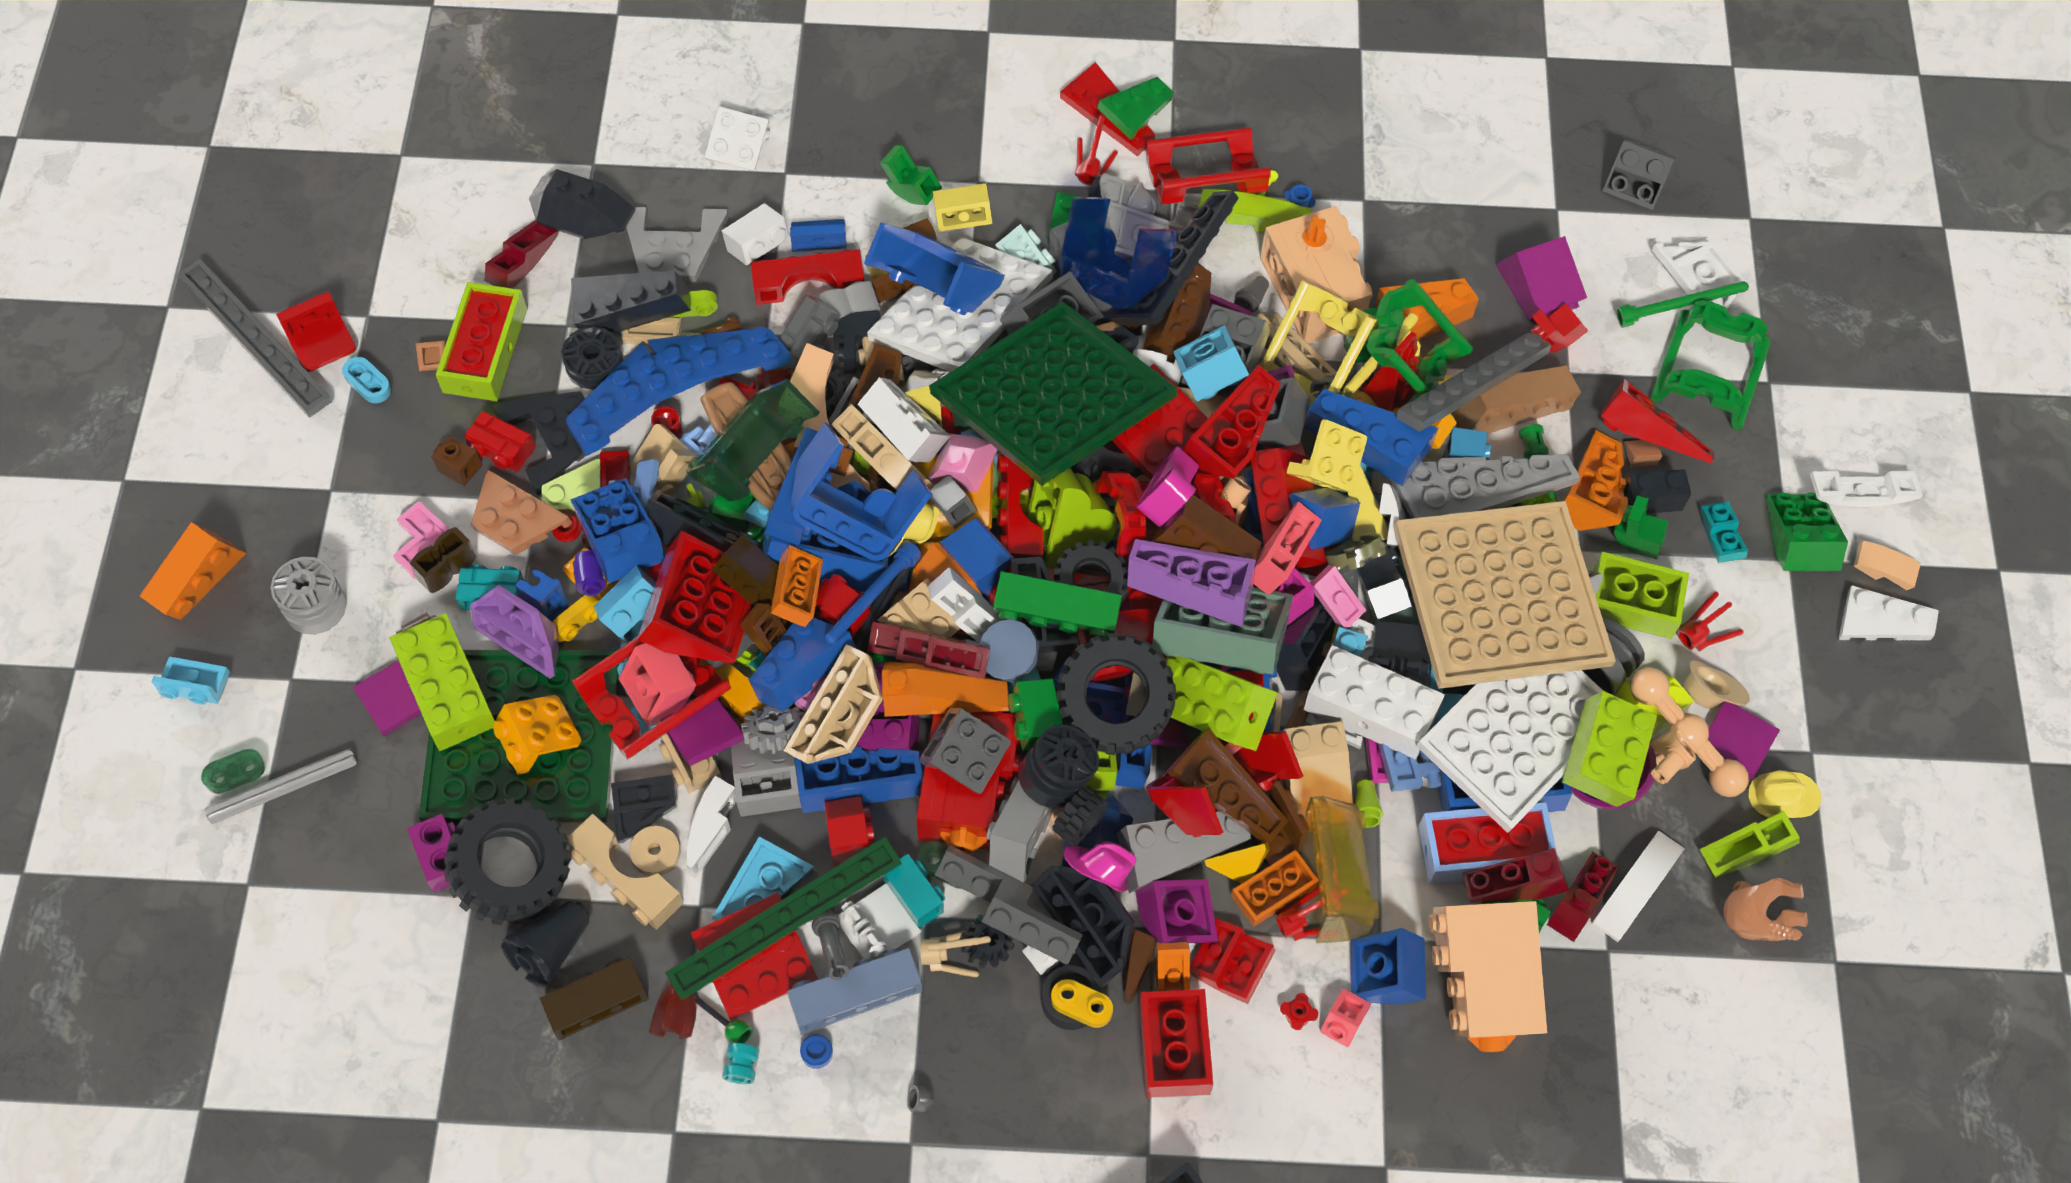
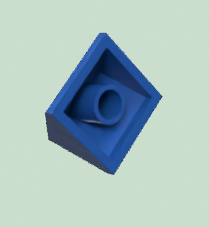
M1328 487L1289 495L1293 507L1297 502H1300L1322 520L1309 541L1311 550L1339 545L1348 540L1351 541L1361 502Z
M974 518L941 541L943 549L970 576L985 600L999 581L1001 571L1005 572L1011 564V559H1014L978 518Z

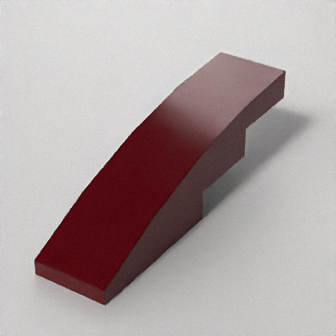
M876 620L872 623L867 650L868 652L893 656L897 660L922 664L926 668L985 679L990 648Z

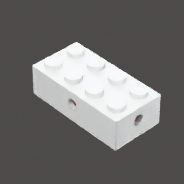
M1332 645L1308 692L1304 710L1332 723L1343 721L1344 728L1379 744L1383 743L1389 746V748L1416 760L1420 752L1416 744L1430 731L1445 694Z

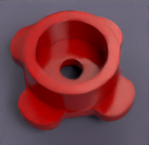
M1298 993L1292 1001L1281 1004L1280 1012L1285 1015L1286 1020L1294 1030H1301L1309 1021H1316L1318 1018V1010L1311 1007L1308 1002V996L1304 993ZM1301 1009L1302 1014H1298L1296 1010Z

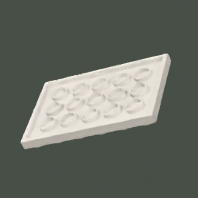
M960 237L951 248L1005 274L1001 286L973 313L967 312L964 316L943 305L945 298L915 283L867 332L868 340L951 372L985 351L1005 330L1000 320L1016 305L1043 289L1053 279L1052 269Z
M1582 670L1478 683L1416 746L1508 833L1564 775L1585 700L1603 690Z

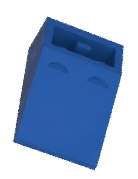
M626 478L571 499V503L596 560L609 583L623 578L636 565L644 570L663 562L664 555L661 539Z

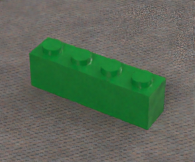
M1001 571L993 608L995 613H999V618L1017 621V617L1029 619V624L1047 627V623L1060 625L1059 629L1065 632L1077 633V630L1080 629L1090 631L1089 635L1092 637L1099 636L1102 638L1108 636L1109 633H1115L1122 595Z

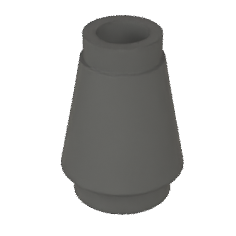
M1257 276L1236 292L1234 304L1250 310L1251 313L1257 311L1269 288L1268 280L1263 276Z

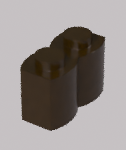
M454 527L442 533L436 539L433 546L418 552L411 560L410 566L417 580L430 593H434L443 589L452 580L453 575L459 574L460 568H469L477 556L470 540L457 527Z

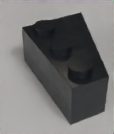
M1041 556L1011 559L1012 574L1052 581ZM1017 617V621L1024 623L1035 633L1039 641L1038 653L1069 651L1079 647V641L1075 633L1060 630V625L1047 623V627H1040L1029 624V619Z
M1315 594L1314 606L1286 627L1277 662V673L1285 691L1310 690L1315 680L1318 666H1322L1326 658L1322 655L1325 642H1331L1336 623Z

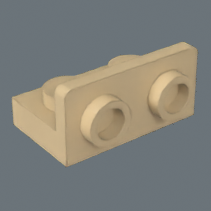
M666 733L661 737L663 743L658 745L665 761L672 760L675 766L671 770L678 786L684 784L688 794L710 784L714 776L722 778L712 756L689 766L670 740L668 734Z

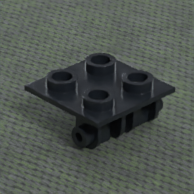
M1377 621L1372 656H1369L1368 661L1424 686H1429L1432 664L1421 625Z

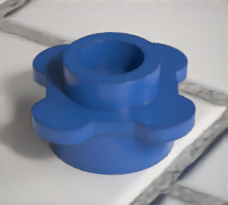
M1296 185L1291 190L1285 192V199L1289 200L1290 203L1309 208L1314 207L1316 204V200L1312 198L1311 189L1306 185Z

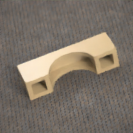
M594 814L568 836L569 843L567 845L571 850V859L579 866L584 863L590 868V876L601 886L606 883L612 889L610 893L622 906L626 903L634 909L632 914L642 925L646 926L649 923L657 930L684 904L680 893L658 873L645 878H631L620 873L614 867V855L619 845L616 836Z

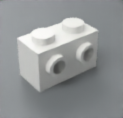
M765 203L721 230L727 251L745 265L750 264V262L755 261L789 239L784 217Z

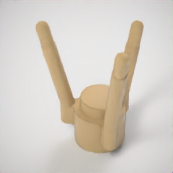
M962 932L946 936L923 939L920 943L922 965H930V971H944L977 978L979 976L977 971L942 964V961L948 960V949L989 943L991 938L986 936L960 940Z

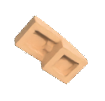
M1862 541L1859 543L1853 566L1875 580L1886 577L1905 590H1909L1915 587L1921 563L1888 547Z

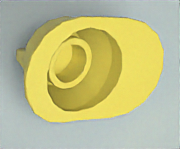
M926 503L888 556L892 555L899 545L905 541L920 544L928 540L935 530L939 510Z
M1782 770L1765 773L1755 778L1748 789V798L1752 807L1759 814L1768 818L1785 811L1788 818L1811 816L1819 809L1821 804V792L1818 785L1810 777L1802 773Z

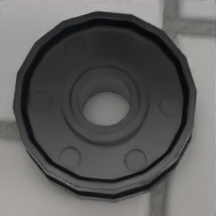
M585 327L571 333L564 341L561 350L566 374L574 384L585 389H596L623 362L619 341L613 333L601 327Z

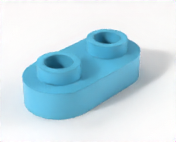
M353 357L344 363L342 373L345 380L365 400L370 403H381L390 396L391 386L387 378L367 359Z

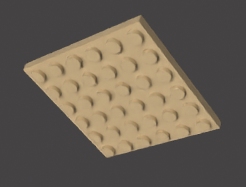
M1566 501L1396 520L1394 523L1395 535L1438 689L1611 667L1616 662Z

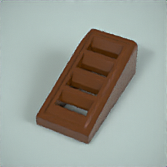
M757 603L739 626L767 657L787 630L779 617L771 614L772 607L769 604ZM765 622V626L761 629V625ZM771 629V633L766 637L767 632ZM777 636V640L771 645L770 643Z
M1134 930L1132 934L1124 989V1002L1129 1004L1134 1000L1155 953L1157 944L1154 937L1138 930Z

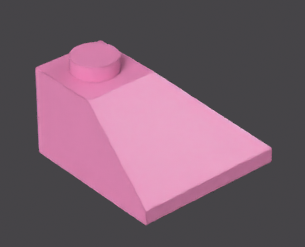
M949 434L951 437L942 446L927 479L935 486L950 475L963 491L977 493L998 449L986 439Z

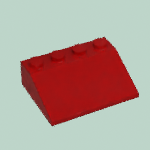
M681 531L666 550L637 640L664 653L733 664L736 661L744 633L739 625L749 614L752 605L711 570L725 552Z

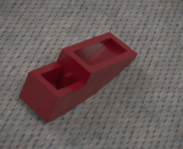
M536 220L531 222L504 241L502 252L485 263L484 281L493 286L512 289L541 260L558 236V231L539 225Z

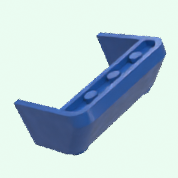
M880 222L864 261V264L889 272L888 278L904 284L905 280L912 281L945 298L943 305L964 316L967 312L973 313L1001 286L1005 274L931 237Z
M824 423L797 461L790 512L799 524L872 561L882 560L890 554L933 494L918 473L913 470L896 493L888 489H877L867 497L864 503L821 481L824 474L844 448L843 443L831 426Z

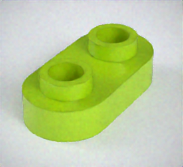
M708 290L689 291L691 311L674 315L670 318L709 316L718 309L717 295Z

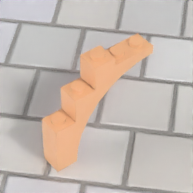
M806 343L780 403V412L784 413L783 416L797 423L800 420L804 421L794 444V453L798 449L806 427L819 431L824 423L829 424L825 394L827 380L833 364V353ZM849 465L845 477L834 472L830 473L833 474L830 485L835 488L856 480L870 492L869 482L861 477L851 465Z

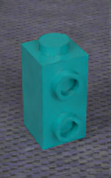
M909 854L902 858L899 857L902 865L883 876V882L887 883L915 924L921 929L944 913L943 901L945 896L936 884L931 886L925 878L928 874L919 860L914 862Z

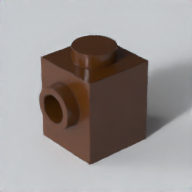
M450 435L443 443L437 445L431 456L437 471L464 487L482 467L477 451Z

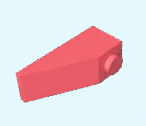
M1300 502L1295 504L1258 554L1253 584L1267 595L1271 594L1288 579L1322 521Z

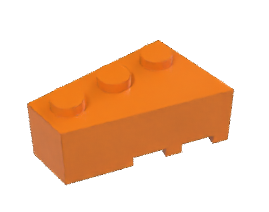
M1465 278L1418 283L1453 325L1473 318L1479 298ZM1404 285L1379 288L1374 307L1378 308L1380 300L1388 291L1395 290ZM1422 305L1402 309L1404 319L1410 313L1418 317V322L1410 330V332L1416 333L1417 341L1443 331Z
M191 522L142 591L140 597L163 614L182 620L247 553L223 536Z

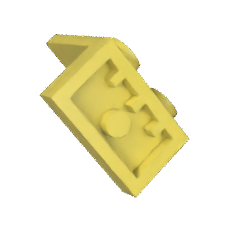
M1322 420L1311 459H1303L1302 464L1289 462L1287 474L1324 488L1328 487L1336 491L1352 493L1367 442V436L1329 420Z

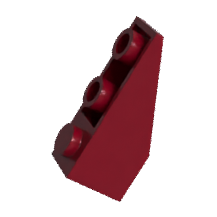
M1555 848L1463 873L1470 903L1539 900L1569 891L1563 866Z
M1592 851L1570 886L1569 891L1565 894L1548 921L1547 926L1574 942L1591 917L1618 872L1619 867L1611 863L1607 858L1601 857Z

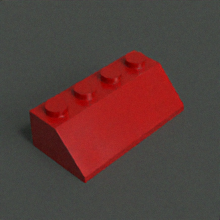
M1275 448L1255 451L1251 459V471L1263 548L1293 508L1289 495L1314 490L1313 483L1287 474L1289 462L1302 464L1303 459L1309 460L1307 456ZM1308 543L1294 568L1326 565L1324 548L1311 550Z

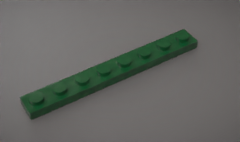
M884 837L666 971L665 974L680 999L684 1001L901 866L902 862L887 838Z

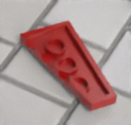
M1095 62L1060 91V99L1096 126L1099 117L1103 115L1105 119L1102 130L1134 155L1138 156L1146 149V140L1155 139V133L1146 125L1144 128H1140L1136 136L1130 140L1098 109L1099 100L1120 91Z

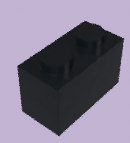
M1686 470L1629 473L1624 488V497H1627L1628 505L1633 506L1638 495L1649 499L1646 514L1683 511L1691 496Z

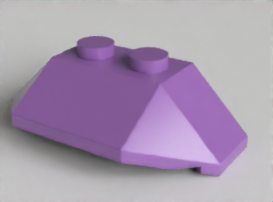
M500 585L470 605L475 630L548 678L555 676L559 652L558 630L556 625L538 609Z

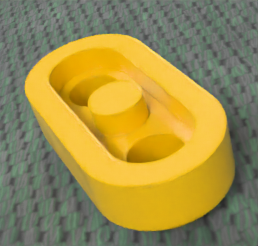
M584 595L553 621L558 630V642L572 640L583 626L588 622L591 623L598 619L594 606L600 600L596 596Z
M1069 979L1059 981L1052 989L1051 1002L1058 1012L1093 1028L1103 1027L1110 1022L1113 1014V1004L1106 995ZM1064 991H1070L1074 996L1071 999H1065L1061 994ZM1094 1004H1099L1103 1010L1096 1013L1092 1011L1091 1007Z

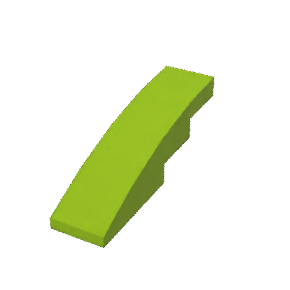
M1203 188L1198 208L1213 192L1230 190ZM1234 191L1239 199L1234 205L1232 213L1226 218L1227 224L1253 225L1255 232H1265V228L1311 214L1312 209L1275 198Z

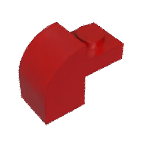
M1566 303L1549 317L1541 309L1532 316L1537 325L1530 332L1539 335L1543 340L1551 344L1549 353H1554L1570 346L1588 332V329Z

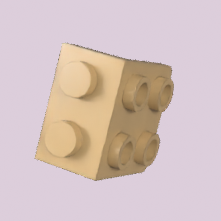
M656 424L630 463V470L636 475L639 462L650 459L658 460L659 478L656 482L654 493L659 489L666 492L667 495L673 496L698 456L664 425Z

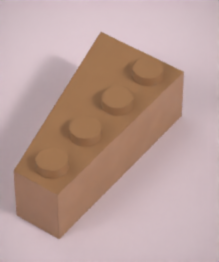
M1567 365L1519 373L1504 380L1451 414L1457 422V428L1484 431L1489 434L1550 414L1565 412L1573 407L1581 391Z

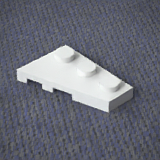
M1851 585L1847 592L1839 640H1849L1850 638H1864L1865 640H1876L1877 638L1931 640L1935 635L1939 610Z

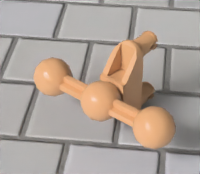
M1651 667L1641 668L1634 673L1630 680V692L1634 699L1644 705H1654L1671 724L1670 732L1662 734L1650 743L1654 749L1657 766L1651 771L1653 778L1660 784L1668 783L1678 770L1688 768L1696 760V753L1710 769L1709 783L1716 793L1720 796L1736 797L1744 792L1749 784V775L1745 766L1737 760L1724 759L1708 741L1709 727L1705 720L1697 714L1684 713L1669 696V681L1666 675L1658 668Z

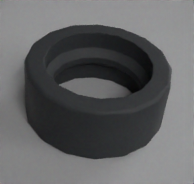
M1066 965L1055 969L1047 976L1042 986L1041 1005L1045 1016L1052 1024L1066 1030H1077L1087 1025L1058 1012L1053 1007L1051 1002L1053 987L1059 981L1069 979L1079 981L1102 993V989L1087 969L1076 965ZM1092 1005V1011L1098 1013L1101 1005Z

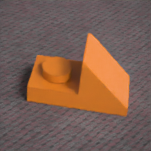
M1189 943L1156 944L1157 958L1154 959L1157 991L1190 990Z

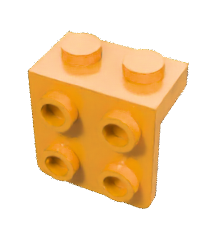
M556 695L504 704L492 725L494 734L504 747L507 759L513 765L517 775L528 773L538 755L576 748L581 743L580 735L562 701Z

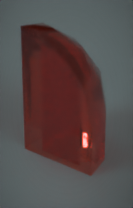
M670 982L657 1003L649 1033L665 1037L666 1032L678 1034L679 1039L691 1037L697 1009L694 996L692 995L682 1001Z

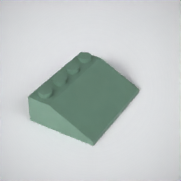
M1253 587L1242 627L1163 600L1154 622L1152 649L1156 652L1160 651V653L1166 656L1184 657L1197 662H1210L1228 668L1236 667L1259 674L1267 673L1273 675L1279 659L1294 595L1276 591L1267 595L1261 589Z

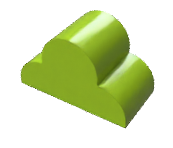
M1071 468L1043 486L1034 481L1027 518L1032 523L1043 528L1042 559L1048 569H1055L1059 557H1063L1064 551L1068 548L1071 550L1075 548L1076 543L1081 542L1082 545H1086L1087 540H1094L1096 545H1100V541L1108 545L1117 530L1116 517L1101 494L1094 492V484L1091 479L1083 474H1074Z

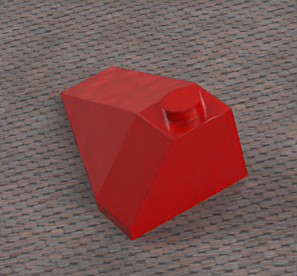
M1411 331L1395 351L1418 374L1419 368L1415 367L1419 362V357L1415 356L1418 350L1416 333ZM1389 366L1381 367L1369 384L1365 383L1360 392L1366 393L1377 407L1390 412L1394 408L1403 407L1414 395V389L1395 368Z
M1258 365L1190 437L1183 451L1199 464L1198 469L1201 472L1234 479L1253 458L1257 443L1262 435L1267 417L1281 385L1278 380Z

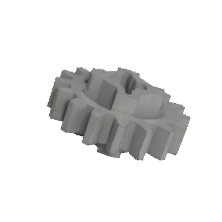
M766 704L763 705V710L761 711L753 709V716H745V723L741 724L744 743L749 744L751 750L759 748L761 754L767 750H771L772 754H776L777 750L785 749L806 712H801L799 707L791 709V706L784 711H780Z

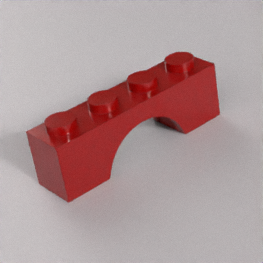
M860 249L750 262L756 305L784 302L788 291L804 281H821L836 289H845L856 281L864 282Z
M1004 454L999 455L997 471L1001 472V481H999L997 487V498L1001 499V508H999L997 514V525L1001 526V535H999L998 541L1014 559L1043 557V528L1032 523L1025 516L1020 505V493L1032 488L1035 480Z

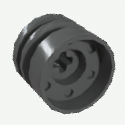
M1603 618L1616 662L1611 667L1582 671L1603 691L1613 695L1626 681V678L1630 677L1643 663L1645 652L1640 642L1628 629L1613 620Z

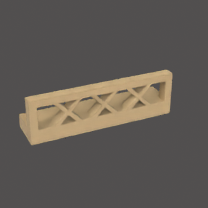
M1276 312L1267 318L1262 313L1255 316L1265 320L1271 331L1264 347L1266 350L1277 331L1273 323L1279 327L1282 318ZM1292 327L1290 328L1275 359L1283 367L1291 364L1293 373L1306 376L1313 381L1335 375L1337 372Z

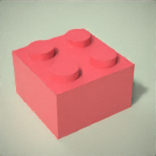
M646 643L635 647L619 677L620 682L647 727L659 724L660 719L684 707L696 687L694 677L690 671H687L680 659V655L664 653Z

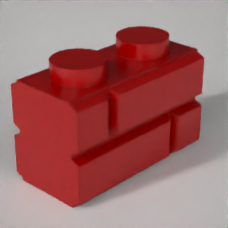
M485 411L479 414L474 425L472 424L465 433L467 445L477 451L479 458L482 459L485 456L491 459L493 464L501 470L509 468L519 472L526 459L535 450L532 434Z

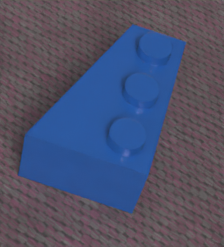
M813 618L806 627L793 623L749 679L758 700L780 711L787 709L812 690L813 683L825 674L828 676L846 644L856 649L850 632L846 631L834 644H828L825 641V635L832 629L833 625Z

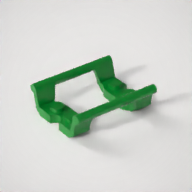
M1409 279L1404 286L1388 291L1380 300L1376 313L1378 329L1371 330L1366 346L1372 357L1382 367L1389 366L1395 368L1414 389V400L1437 387L1439 381H1444L1449 362L1464 357L1473 351L1471 344L1415 279ZM1422 305L1449 338L1440 344H1435V347L1427 353V356L1423 357L1418 374H1416L1395 351L1404 321L1402 309Z
M1696 301L1689 310H1681L1650 398L1654 402H1660L1671 392L1693 400L1696 396H1705L1709 399L1710 406L1732 413V428L1742 430L1771 344V339L1766 337L1769 326L1762 319L1745 313L1736 317L1731 316L1727 313L1725 306L1710 301ZM1695 323L1701 324L1710 333L1741 343L1749 341L1755 343L1753 362L1742 393L1730 381L1701 370H1672L1683 337Z

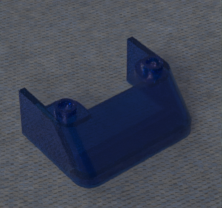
M1073 197L1059 264L1060 276L1062 277L1071 271L1086 293L1116 309L1132 308L1166 278L1177 231L1174 229H1139L1131 263L1114 254L1117 239L1113 230L1105 226L1111 199Z

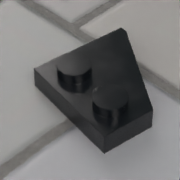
M673 774L611 783L617 842L619 844L626 842L639 831L650 826L677 807Z

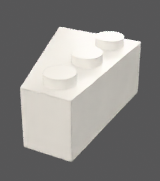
M879 377L858 403L864 411L863 415L870 422L878 426L908 461L916 463L930 462L951 437L890 379Z

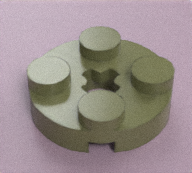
M1364 535L1360 537L1361 541L1351 543L1348 540L1334 546L1325 555L1328 565L1335 566L1337 570L1346 566L1348 570H1354L1366 564L1364 559L1369 557L1373 559L1385 555L1387 551L1381 535Z

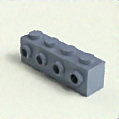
M895 948L884 953L882 958L873 961L871 959L860 960L853 965V968L849 969L846 977L843 976L840 970L842 976L840 980L831 979L827 972L823 975L822 979L814 982L804 980L794 984L792 989L787 991L800 1034L803 1035L921 993L922 982L910 949L902 950L901 948Z

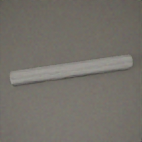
M346 749L205 808L206 817L211 824L217 823L353 767L357 764L355 755L351 749Z

